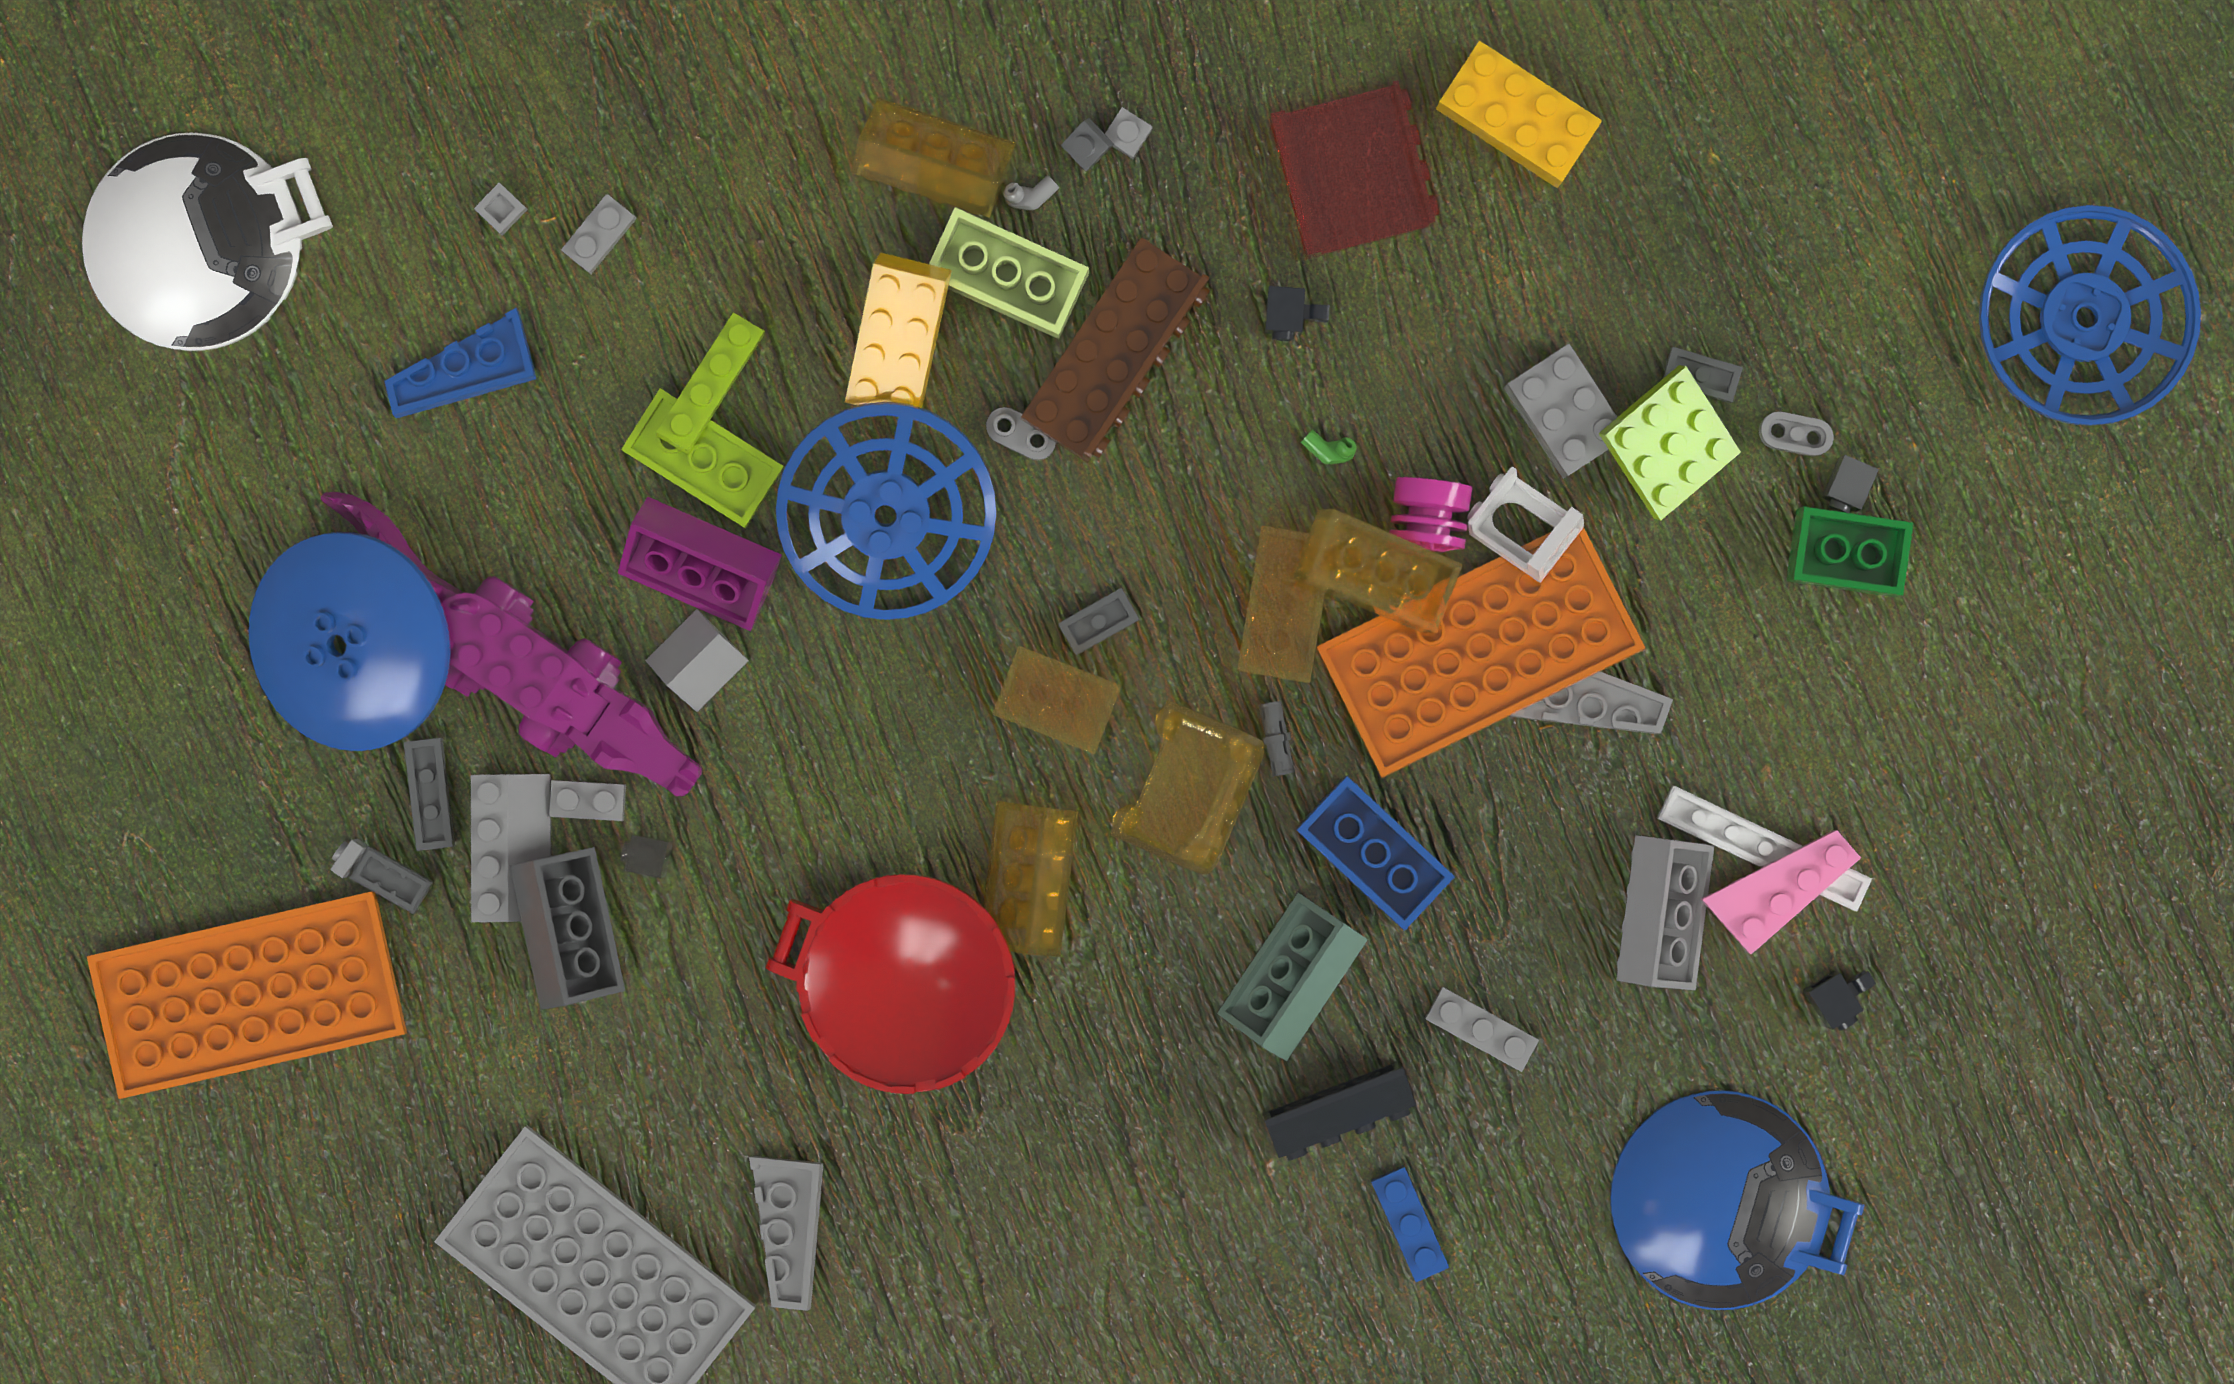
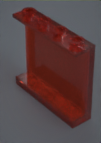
M1398 80L1393 81L1392 85L1289 113H1285V110L1270 114L1269 121L1306 260L1433 227L1435 223L1434 217L1439 216L1436 197L1434 194L1428 195L1425 181L1430 180L1426 160H1419L1416 146L1421 145L1419 132L1416 124L1410 125L1406 112L1411 110L1410 98L1407 89H1400Z

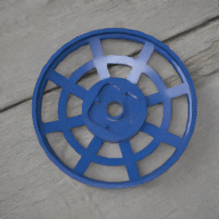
M2093 205L2068 207L2049 213L2025 226L2007 242L1996 256L1986 275L1980 296L1979 325L1981 340L1987 359L1998 379L2014 397L2028 408L2047 418L2067 424L2087 426L2111 424L2136 416L2154 406L2174 388L2184 375L2194 356L2200 334L2201 308L2199 292L2193 273L2183 254L2169 237L2152 223L2133 213L2113 207ZM2084 218L2107 220L2116 223L2107 244L2095 241H2077L2062 244L2056 224L2066 220ZM2130 229L2141 234L2154 244L2169 261L2174 272L2152 280L2150 274L2140 262L2127 252L2121 250ZM2042 230L2048 251L2028 266L2018 282L2000 274L2001 268L2014 250L2031 235ZM2083 252L2102 255L2094 273L2075 275L2067 258L2069 254ZM2053 262L2060 282L2047 295L2028 287L2035 275L2048 263ZM2115 262L2121 263L2130 270L2141 286L2124 293L2115 282L2109 279ZM2179 285L2184 296L2186 313L2185 331L2181 345L2160 339L2163 313L2159 294ZM1993 287L2012 296L2009 309V325L2013 341L1997 348L1993 346L1989 326V306ZM2146 299L2150 311L2148 334L2130 328V306ZM2022 301L2041 309V329L2025 336L2022 335L2020 324ZM2085 307L2093 312L2095 320L2091 327L2086 328L2078 323L2076 315L2080 308ZM2048 342L2051 348L2061 355L2055 374L2050 373L2041 366L2032 356L2029 349ZM2123 342L2142 348L2133 363L2118 374L2109 354L2119 348ZM2153 353L2174 359L2175 362L2171 370L2160 384L2144 398L2133 403L2123 384L2131 380L2145 367ZM2019 354L2031 372L2050 385L2045 404L2034 400L2021 390L2005 372L2001 361ZM2075 361H2095L2103 381L2091 383L2069 381ZM2109 390L2119 410L2110 413L2095 415L2069 414L2059 411L2065 391L2091 394Z
M894 402L865 403L844 409L825 419L812 429L795 448L784 468L778 488L776 504L778 533L783 550L794 571L807 587L824 601L845 612L866 618L884 620L909 618L927 613L947 603L960 593L978 573L988 555L994 536L996 521L995 491L989 470L979 451L966 435L949 421L929 410L910 404ZM884 415L899 417L894 439H870L849 446L838 428L848 422L865 417ZM913 420L925 423L943 433L959 447L964 455L945 467L931 452L909 442ZM826 436L837 455L823 468L814 484L813 490L810 491L791 485L794 474L803 457L816 442ZM891 450L888 470H877L867 474L856 458L860 454L871 451ZM906 454L923 461L936 474L919 485L911 477L902 473ZM844 465L854 481L845 498L842 499L823 494L830 478ZM972 467L978 476L984 496V526L962 523V500L955 479ZM943 487L946 488L951 503V521L930 517V507L927 498ZM788 500L809 506V526L817 549L800 559L794 550L788 531ZM883 505L891 506L896 512V519L889 524L879 522L875 516V511L878 507ZM820 509L841 514L845 533L828 543L824 539L820 525ZM926 532L948 536L940 553L932 562L927 564L916 548L925 537ZM959 538L981 541L968 569L955 584L946 590L934 573L950 558ZM851 546L868 555L869 561L866 575L859 574L848 568L836 555ZM904 556L915 572L901 578L880 579L884 559ZM827 562L842 577L863 586L859 606L846 602L830 593L815 581L808 571ZM922 582L933 596V599L923 604L905 609H873L877 589H902Z

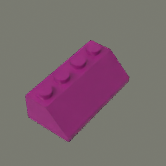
M647 497L631 523L617 573L751 631L773 583L782 555Z

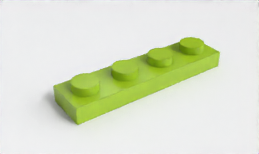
M733 312L656 431V436L688 454L762 340L765 331Z

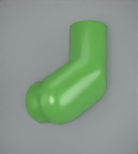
M1314 430L1301 441L1314 456L1326 465L1346 463L1354 457L1357 450L1356 443L1351 438L1344 437L1342 440L1326 442Z

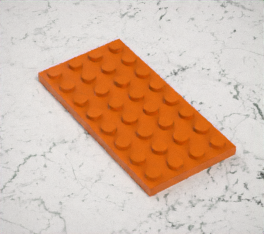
M1583 528L1541 583L1503 557H1498L1317 646V650L1382 779L1645 650V646L1588 534ZM1550 533L1521 547L1534 555Z
M373 891L87 956L118 1099L407 1033L377 896Z

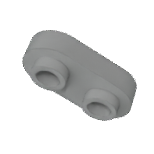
M1002 407L994 410L989 415L986 428L994 442L1032 460H1043L1053 453L1056 442L1021 420L1022 413L1011 408ZM1008 419L1011 422L1012 426L1008 432L999 431L997 425L1000 420ZM1036 434L1042 435L1045 439L1044 445L1040 448H1035L1030 443L1031 438Z
M1786 412L1769 414L1762 420L1759 426L1760 439L1767 447L1806 456H1819L1827 452L1832 446L1834 439L1833 431L1825 421ZM1775 424L1780 425L1783 429V434L1780 438L1774 437L1771 433V428ZM1809 432H1815L1818 435L1819 440L1816 445H1812L1807 441V434Z

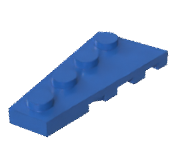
M514 308L505 313L506 316L491 325L488 323L476 330L475 334L460 342H453L444 347V351L430 359L425 358L385 380L393 416L397 419L535 380L536 375L519 310Z

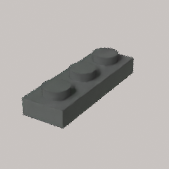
M443 738L404 742L416 851L454 847L455 839Z

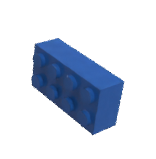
M1344 776L1295 828L1403 930H1406L1455 878L1450 871L1348 776Z

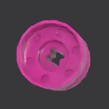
M1397 477L1393 502L1409 507L1408 514L1391 516V522L1406 525V531L1390 530L1388 540L1398 542L1410 549L1444 552L1463 550L1465 548V539L1449 535L1450 531H1467V525L1452 520V513L1469 511L1472 487L1442 480Z

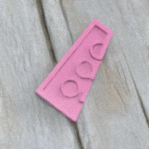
M1833 830L1792 851V853L1761 867V869L1701 898V900L1748 954H1752L1861 857L1837 830Z

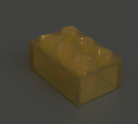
M1018 646L992 714L1096 754L1122 686Z

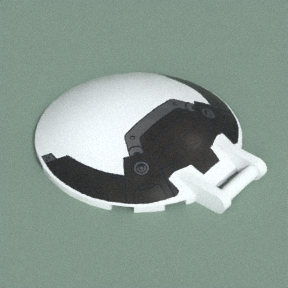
M178 133L163 136L144 143L127 153L116 162L98 184L87 208L83 225L82 248L84 264L89 281L101 304L120 325L134 335L150 343L184 351L216 349L233 344L257 331L268 322L270 316L275 312L280 303L286 300L297 276L296 269L299 253L302 250V240L333 227L330 217L328 215L325 216L309 175L308 171L311 170L308 159L300 158L272 168L260 156L245 146L224 137L204 133ZM293 177L296 179L311 219L305 223H302L286 181Z

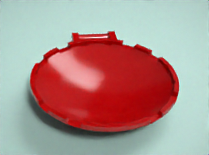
M896 874L873 878L860 883L844 892L824 910L795 899L789 900L786 908L789 914L774 955L768 958L765 968L773 973L796 981V989L799 994L802 1010L801 1016L813 1042H816L823 1053L829 1058L828 1061L842 1073L867 1087L897 1094H915L916 1092L939 1090L960 1081L985 1062L995 1050L1008 1027L1012 1015L1016 987L1015 970L1010 949L999 926L984 907L969 894L945 881L915 874ZM802 918L811 921L795 965L787 962Z

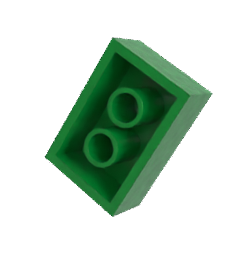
M1811 507L1796 509L1786 581L1889 597L1903 596L1914 523Z

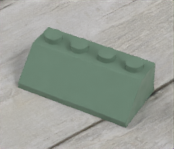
M1297 893L1217 1014L1260 1046L1287 1061L1368 939L1300 893Z

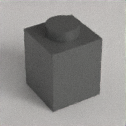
M1847 455L1838 457L1821 498L1830 501L1828 507L1838 512L1849 513L1850 510L1853 512L1862 510L1879 469Z

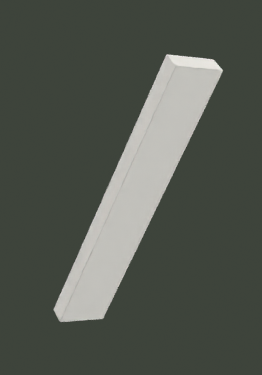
M1673 785L1657 816V819L1759 867L1776 861L1802 847V845ZM1849 868L1819 895L1857 912L1872 878Z

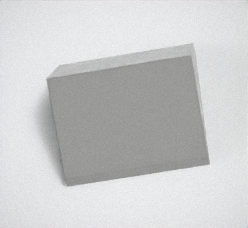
M696 609L645 661L673 692L698 712L749 660Z

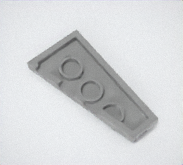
M1598 672L1509 717L1660 734L1673 699L1603 672Z
M750 1156V1167L753 1170L755 1180V1200L759 1206L761 1224L759 1225L761 1239H764L766 1252L765 1266L771 1305L778 1308L808 1311L811 1309L823 1163Z

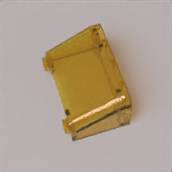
M1167 700L1165 706L1158 712L1155 720L1158 735L1164 738L1163 744L1136 806L1127 804L1117 810L1112 820L1113 828L1110 835L1179 866L1208 875L1214 870L1221 857L1262 761L1265 746L1262 740Z

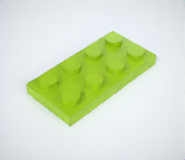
M660 388L621 450L742 527L747 528L785 467L711 420L688 454L656 436V431L677 400V398Z

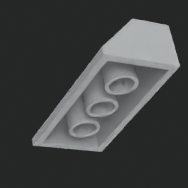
M551 774L471 775V922L521 921L510 865L551 857V817H549Z
M1635 835L1630 881L1627 887L1625 919L1622 924L1621 949L1617 961L1618 972L1616 981L1650 987L1696 990L1706 905L1701 898L1707 896L1709 891L1714 853L1713 845Z

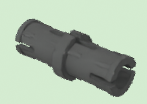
M1276 701L1258 705L1265 735L1262 741L1263 745H1267L1272 777L1294 773L1295 769L1289 740L1292 738L1291 733H1287L1282 702Z

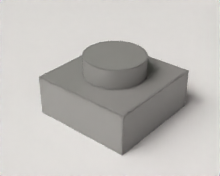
M1122 107L1105 135L1114 143V148L1134 159L1152 131L1153 126Z
M500 182L474 208L502 236L528 210Z
M360 839L351 840L350 843L344 841L332 857L336 862L330 870L341 878L350 877L368 845Z

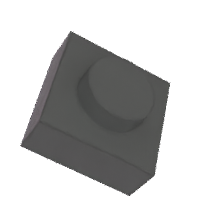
M1090 118L1084 120L1061 144L1085 171L1090 170L1114 145Z

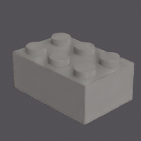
M1570 344L1564 346L1503 387L1563 479L1608 450V447L1598 433L1614 421L1617 416Z

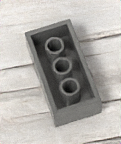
M595 847L510 865L540 1009L567 1006L625 991Z

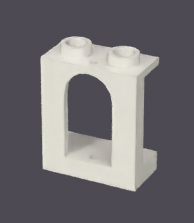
M1511 467L1505 475L1501 473L1496 477L1490 486L1489 491L1491 493L1483 503L1477 502L1469 512L1467 517L1469 520V534L1541 583L1584 528L1583 514L1573 507L1568 511L1564 510L1517 478V470ZM1506 503L1519 504L1554 529L1535 554L1532 555L1494 527L1492 522L1493 514L1498 507Z

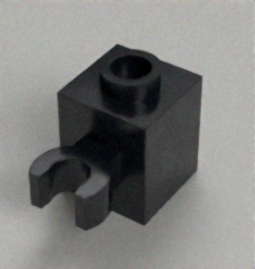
M1269 286L1267 290L1264 334H1272V340L1294 341V336H1301L1303 321L1327 323L1330 306L1304 304L1305 288Z
M1863 970L1847 982L1841 973L1832 971L1805 988L1803 992L1825 1027L1832 1030L1838 1028L1839 1031H1842L1858 1021L1856 1015L1864 1011L1855 996L1876 985V982L1869 971Z

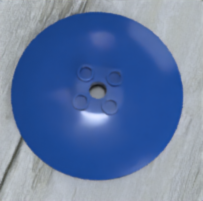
M333 532L310 537L295 544L280 555L263 576L256 590L249 617L248 631L251 659L259 683L267 698L277 712L292 727L306 737L328 747L348 751H364L381 748L399 741L412 733L427 719L435 708L447 680L450 662V637L446 617L439 598L426 576L413 561L380 539L354 532ZM336 635L341 636L346 643L344 654L339 653L334 647Z

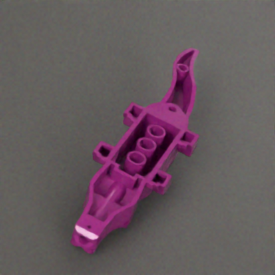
M325 492L322 494L321 500L351 523L359 534L380 539L402 552L414 562L432 585L444 610L450 637V662L445 683L447 687L455 689L467 697L471 692L477 694L480 689L484 690L486 688L524 714L519 724L518 734L535 747L554 757H557L560 752L566 753L568 748L572 749L577 745L594 762L605 769L641 774L663 786L675 796H685L690 792L702 774V766L667 738L649 707L615 688L620 681L617 677L621 673V670L618 669L622 663L621 660L587 638L576 641L569 650H566L530 625L533 619L531 615L534 612V609L530 606L534 601L510 584L505 583L496 576H490L482 582L474 594L464 593L425 567L411 550L404 536L391 519L374 505L350 494L340 492Z

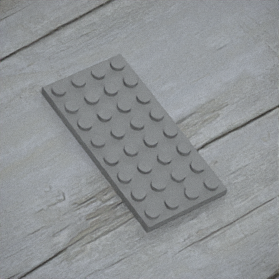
M528 1125L523 1128L434 1241L613 1384H696L756 1308L754 1303Z

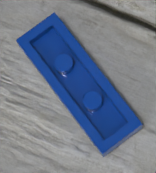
M1399 1167L1370 1180L1415 1282L1448 1269L1447 1261L1405 1167Z

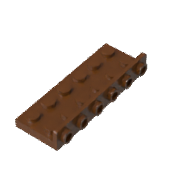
M1141 237L1021 416V420L1086 463L1090 461L1093 455L1099 459L1111 441L1106 435L1112 426L1120 428L1131 410L1126 405L1132 396L1140 398L1151 380L1146 375L1152 366L1155 365L1160 368L1171 350L1166 345L1172 336L1180 338L1191 320L1186 315L1192 306L1200 308L1211 291L1206 287L1210 277L1204 273L1202 276L1198 275Z

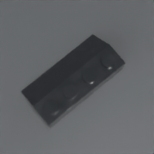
M1397 1061L1262 1113L1278 1157L1286 1156L1287 1160L1290 1161L1308 1154L1307 1147L1320 1143L1321 1147L1324 1148L1342 1141L1341 1134L1351 1130H1355L1356 1134L1372 1130L1376 1127L1375 1121L1389 1117L1390 1121H1395L1411 1114L1409 1108L1416 1106L1404 1068Z

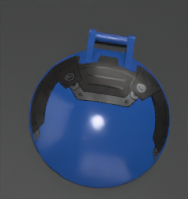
M1726 1090L1703 1091L1702 1093L1692 1094L1683 1098L1680 1097L1654 1111L1653 1115L1645 1120L1639 1128L1634 1130L1625 1143L1614 1169L1610 1192L1611 1216L1613 1217L1617 1239L1631 1265L1650 1285L1664 1295L1689 1306L1711 1310L1739 1309L1770 1299L1796 1281L1808 1266L1845 1275L1848 1264L1844 1262L1857 1217L1862 1215L1865 1206L1862 1203L1830 1194L1827 1173L1816 1146L1805 1130L1790 1115L1764 1099L1746 1093ZM1832 1208H1836L1844 1212L1831 1257L1827 1258L1820 1256L1819 1253Z

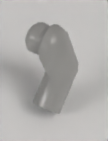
M1047 175L1034 188L1019 186L1018 183L1008 184L1004 189V197L1007 204L1014 209L1036 210L1059 187Z

